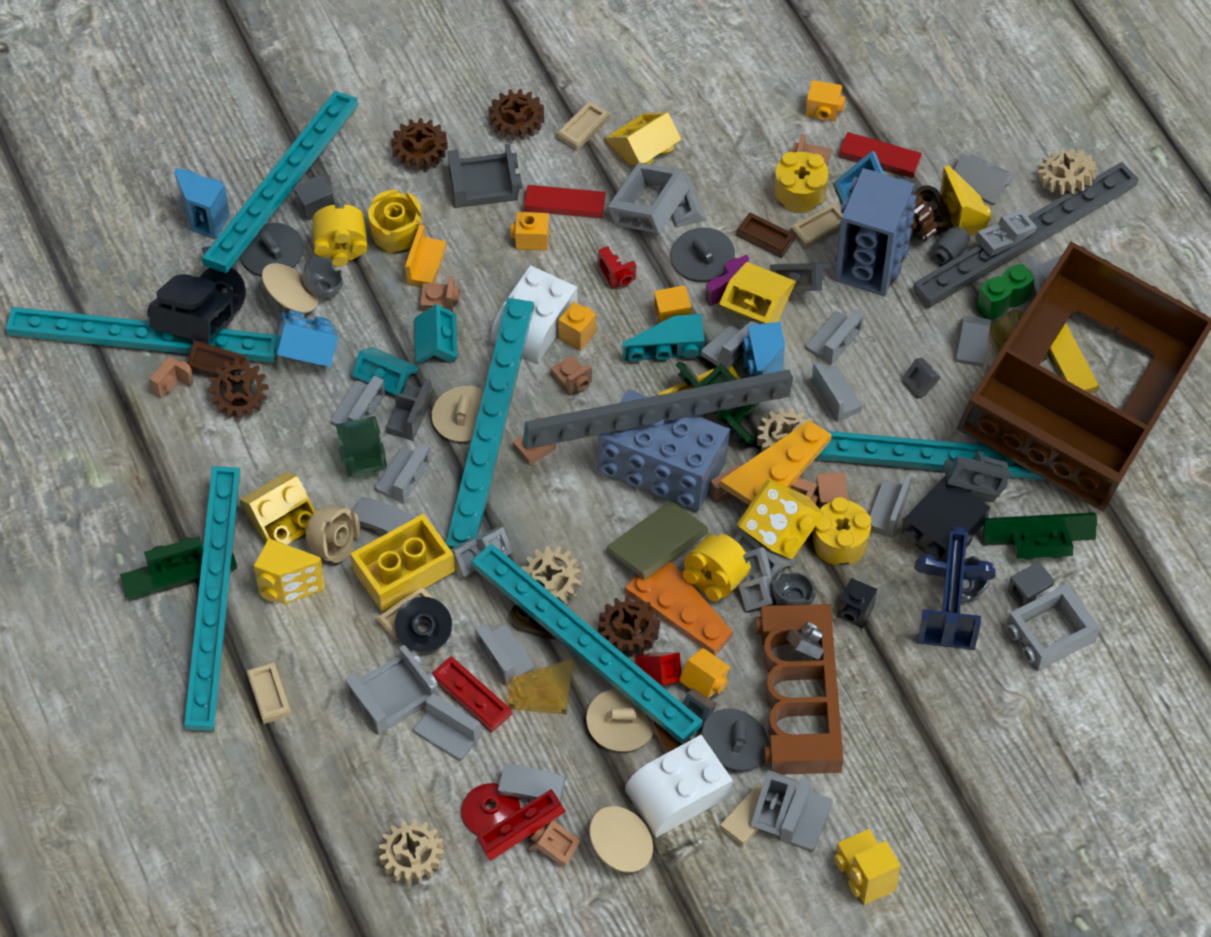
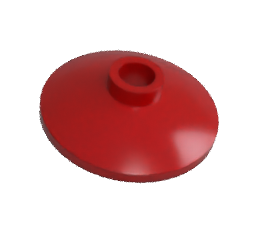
M496 783L479 785L466 795L462 803L461 814L463 822L469 831L479 836L521 809L518 797L501 796L498 792L499 784ZM490 803L496 805L493 809H487L485 806Z

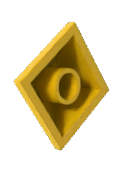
M949 165L944 166L940 194L951 214L950 225L952 228L955 226L963 228L969 236L976 235L978 231L988 228V222L991 220L990 208L988 205H984L981 196Z

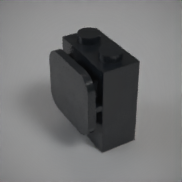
M187 274L176 275L156 292V299L148 306L147 315L150 317V329L209 343L233 320V295L216 291V284L211 280Z
M944 476L903 519L901 533L907 541L924 553L934 556L936 561L947 563L950 528L963 527L967 530V548L971 544L973 536L984 526V520L989 517L991 507L965 488L947 484L946 476Z

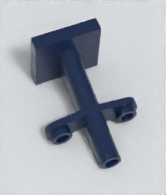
M963 527L950 528L947 563L936 561V558L929 554L919 555L915 561L914 569L917 572L945 577L942 611L923 609L917 644L975 650L981 625V616L960 614L963 580H992L995 578L996 570L989 561H978L976 565H964L967 530Z

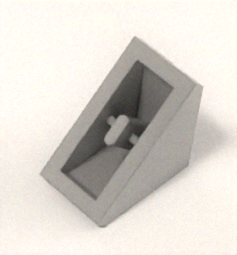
M964 315L956 362L983 367L991 320Z
M770 770L767 771L751 822L752 827L778 836L780 835L782 824L795 794L796 779Z

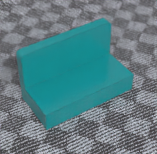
M438 304L433 305L415 317V361L420 364L434 355L449 363L458 359L456 313Z
M369 347L359 351L351 376L370 383L373 376L384 380L385 391L396 395L397 393H403L409 376L417 373L419 367L380 349Z

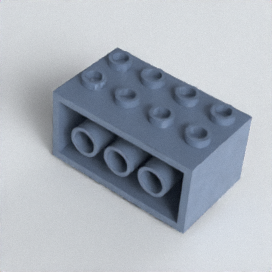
M864 168L859 178L854 177L850 187L851 197L844 199L841 208L843 215L839 225L840 235L837 243L836 282L886 297L892 280H897L902 267L900 264L901 259H906L910 244H908L912 234V228L910 227L915 212L912 211L917 200V196L913 195L914 183Z
M628 389L620 403L647 398V396ZM695 415L665 422L661 420L652 425L600 434L597 470L609 477L618 478L634 487L643 488L659 497L668 498L684 507H690L699 511L710 492L711 480L719 476L726 464L730 429Z

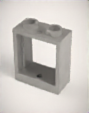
M637 163L608 205V209L617 226L660 234L688 192L689 187L682 170ZM647 184L664 187L651 207L634 204Z
M1069 584L1010 612L1007 623V632L1013 641L1017 640L1022 648L1025 659L1029 663H1033L1038 671L1096 642L1100 630L1099 625ZM1058 606L1076 633L1043 648L1025 622Z

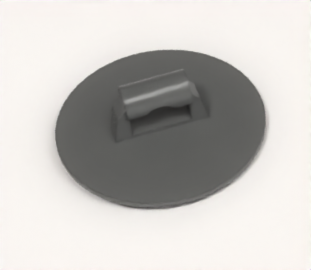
M268 223L262 227L240 256L248 270L262 276L263 269L272 263L284 264L291 268L295 267L303 254V240L300 234L291 226L282 223Z
M705 227L695 228L683 233L675 241L671 251V259L675 269L684 277L696 281H709L714 277L722 276L724 265L735 258V249L729 237L719 230Z
M721 709L712 713L706 719L702 728L703 738L723 766L733 770L745 771L756 768L764 761V746H769L768 736L763 726L750 714L737 709Z

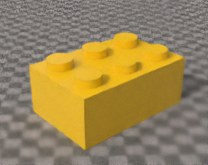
M424 513L350 553L353 572L381 612L391 608L418 589H425L455 572L454 554Z

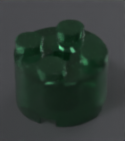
M376 416L336 424L338 438L342 440L343 445L339 446L342 462H345L348 478L386 470V454L384 444L381 442V431Z

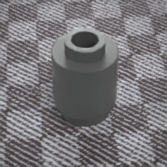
M959 226L948 229L932 246L935 260L940 264H947L959 257L969 245L970 236L967 231Z

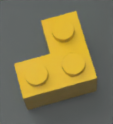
M867 829L837 843L836 855L834 856L835 863L840 872L845 871L849 878L848 884L852 894L855 897L859 896L864 905L896 891L901 865L887 841L878 844L871 830Z

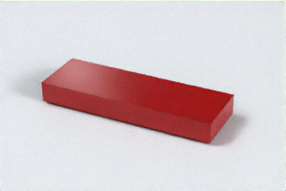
M847 132L839 151V157L859 162L873 151L876 153L883 170L914 178L922 156L920 152Z
M527 185L524 211L603 218L606 192Z
M452 656L432 672L438 685L491 733L512 715L510 707Z
M550 789L479 835L477 840L491 861L565 813L566 810L554 791Z

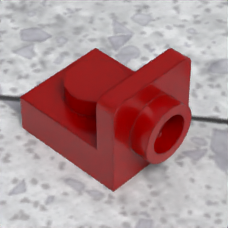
M608 246L598 250V267L612 289L628 285L636 279L637 265L634 261L621 265L619 257L616 254L613 255Z

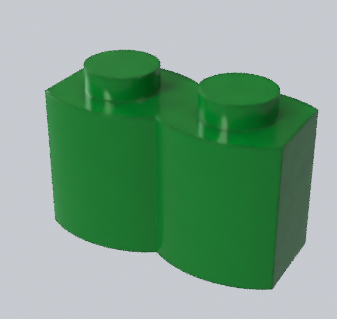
M1023 264L1008 268L1002 276L991 278L983 283L979 292L977 308L989 320L1003 316L1009 308L1020 306L1030 298L1034 276Z

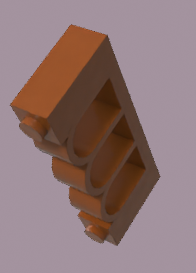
M831 604L761 606V616L755 617L756 634H761L762 645H764L763 662L766 670L769 672L766 700L772 709L768 728L770 745L764 746L765 764H770L771 771L782 775L842 773L844 759ZM807 621L817 625V629L823 632L821 639L818 641L819 645L824 649L820 657L821 660L783 661L776 658L772 653V650L777 646L790 644L786 636L791 628L801 632L803 625ZM822 679L824 697H784L774 687L781 681ZM825 715L827 733L787 734L777 726V722L782 718L790 716Z

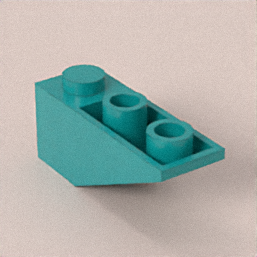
M702 314L673 316L622 342L623 361L639 362L649 359L667 360L670 358L685 357L691 359L700 357L705 342Z

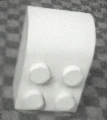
M530 265L508 298L534 302L535 307L522 357L538 364L558 335V319L573 302L578 303L577 286ZM506 301L500 308L492 327L491 342L496 344Z
M699 735L639 769L627 782L625 792L657 838L731 797L733 780L703 736Z

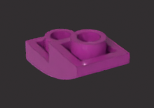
M747 254L728 261L724 265L723 276L714 277L706 283L705 299L710 306L721 301L730 279L746 262H749Z

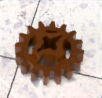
M510 89L507 96L500 93L499 100L493 99L492 106L488 108L489 124L493 125L494 133L501 131L502 138L510 135L512 141H514L516 136L524 140L525 134L533 137L534 129L540 131L541 123H544V105L540 104V98L532 99V92L524 95L522 89H519L517 94H514Z
M419 118L418 123H414L410 119L408 126L401 123L400 131L394 130L393 132L394 138H391L393 157H397L399 164L406 162V168L408 169L412 165H416V170H420L421 165H425L427 169H430V163L433 162L438 165L439 157H446L445 150H448L446 132L441 130L440 124L433 127V120H429L426 124L423 123L422 118Z
M913 192V195L917 196V200L912 211L915 212L910 228H912L913 236L917 235L919 240L923 239L926 241L937 232V224L933 221L935 218L932 216L934 212L920 194Z
M235 358L234 365L232 366L225 361L224 370L220 368L215 369L218 377H210V381L215 384V387L208 388L209 393L216 394L211 401L213 404L220 402L217 410L221 413L227 409V416L229 418L233 416L234 412L237 413L239 419L243 418V412H247L252 417V409L254 407L259 410L262 409L259 401H267L268 399L263 394V391L269 390V385L262 384L267 377L265 374L258 375L260 371L258 365L250 368V360H246L244 365H241L239 359ZM236 371L244 372L241 376L231 375V373ZM254 380L257 383L255 396L251 393V385L254 383ZM222 382H224L227 387V392L224 394L223 398L221 395ZM231 382L239 386L243 384L245 393L248 396H245L243 393L241 394L240 392L235 393V390ZM245 401L247 403L244 406H232L236 402Z
M625 596V602H620L618 598H615L614 606L606 604L605 613L599 614L598 632L622 653L623 651H628L629 657L633 656L634 650L644 654V646L652 649L653 641L659 638L660 620H658L657 610L650 611V602L644 605L640 604L641 597H637L634 602L630 601L629 596Z

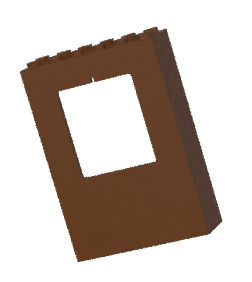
M1071 241L972 394L956 429L1104 512L1211 331V318ZM1073 312H1077L1111 332L1114 329L1118 330L1116 335L1153 355L1151 363L1122 411L1040 366L1043 358Z

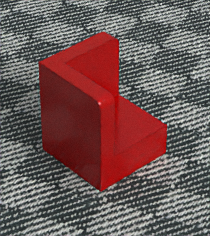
M652 652L635 656V664L660 685L680 682L679 679L682 674L680 652Z

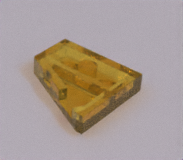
M566 660L512 678L509 707L513 710L567 715L573 660Z

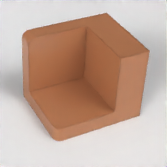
M845 472L817 474L816 496H819L821 505L832 502L838 497H843L849 501Z

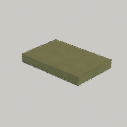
M670 500L610 543L607 549L609 554L645 580L707 535L708 528Z

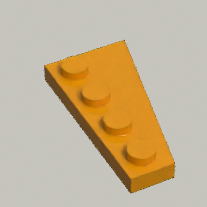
M809 420L720 480V487L747 505L751 504L768 478L790 488L829 444L832 434Z

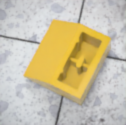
M746 262L730 279L719 305L726 312L748 321L753 319L759 324L778 322L796 281Z
M289 472L283 473L239 499L251 524L265 542L268 539H272L287 545L306 534L307 522L315 512L298 476Z

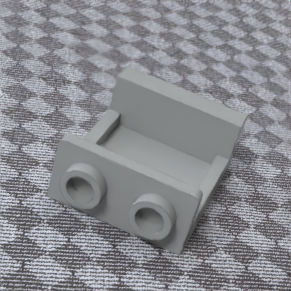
M405 645L399 647V655L361 679L355 673L345 679L347 694L378 735L424 708L427 699L432 693L437 695L436 687L438 683L430 671L426 673L421 667L422 662L415 651L410 652Z

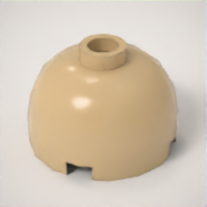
M327 505L317 509L311 515L306 525V542L310 550L316 556L321 557V559L335 563L344 561L350 556V553L354 550L353 547H350L353 539H358L360 534L358 515L354 511L349 510V508L338 505Z

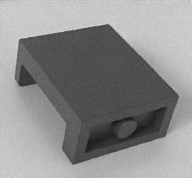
M505 144V153L463 159H459L458 150L447 151L455 208L518 200V189H522L520 173L515 174V169L518 168L517 154L511 152L510 144Z

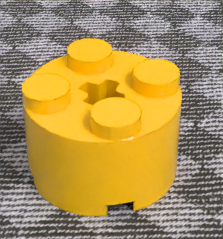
M786 152L782 156L776 167L774 195L777 201L779 200L784 204V208L791 212L806 213L814 210L815 206L821 205L825 201L828 168L824 158L820 154L808 152Z
M387 190L373 198L371 206L368 208L370 236L374 243L388 254L412 247L419 224L422 225L421 206L414 195L408 192L407 195L399 193L398 190Z
M329 205L318 210L313 215L312 235L316 255L330 258L335 266H344L348 261L367 252L366 227L361 210L351 205H344V208L335 209V205Z
M838 497L820 508L823 516L813 529L814 549L816 554L829 564L840 565V563L848 562L853 564L858 562L867 552L871 531V517L860 505L847 501L843 497Z
M709 533L685 557L683 577L688 583L694 584L700 591L705 593L709 600L717 602L719 599L727 597L748 576L751 565L750 561L746 564L743 557L746 552L733 538L722 533L718 536Z

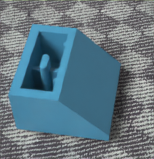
M176 168L174 173L180 203L192 231L216 239L230 217L225 184L217 179H209L198 175L191 170L186 171Z
M289 310L288 314L281 312L275 348L277 355L331 367L338 340V333L334 324H330L331 320L318 316L315 317V320L305 318V314Z
M781 323L749 325L747 337H743L744 352L742 353L743 368H748L749 375H746V378L783 371L785 341Z

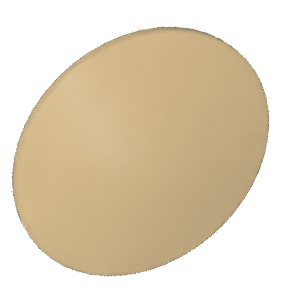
M279 263L269 264L263 269L262 281L266 290L273 297L274 302H279L286 308L301 313L311 312L317 307L318 297L305 288L302 282L303 275L300 272Z
M459 386L443 393L437 399L432 409V422L438 433L446 439L455 442L472 441L484 390L474 386Z
M616 688L599 694L588 708L586 716L588 730L593 739L606 749L616 752L634 751L644 746L654 734L646 714Z
M609 806L602 808L593 816L589 827L590 840L597 855L607 865L622 872H636L649 863L653 854L652 837L647 826L636 814L622 807Z

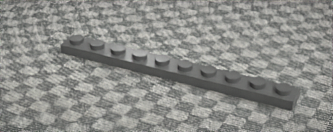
M1120 162L1096 176V179L1092 180L1091 186L1084 185V191L1075 189L1074 194L1069 192L1029 215L1028 217L1037 226V229L1018 244L991 257L979 244L914 282L913 290L930 307L1137 186L1139 179L1123 162Z
M784 370L525 421L523 442L527 449L543 447L550 444L652 425L661 420H664V422L782 399L790 397L793 376L790 370Z

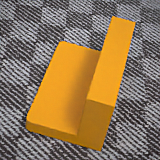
M419 224L405 264L407 285L423 287V283L435 284L447 248L446 241L426 237L425 225Z

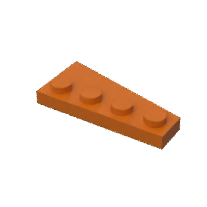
M671 561L645 580L636 575L625 587V594L634 600L637 597H641L640 604L642 605L650 602V611L657 610L659 618L714 656L732 638L733 631L692 584L684 579L683 574Z

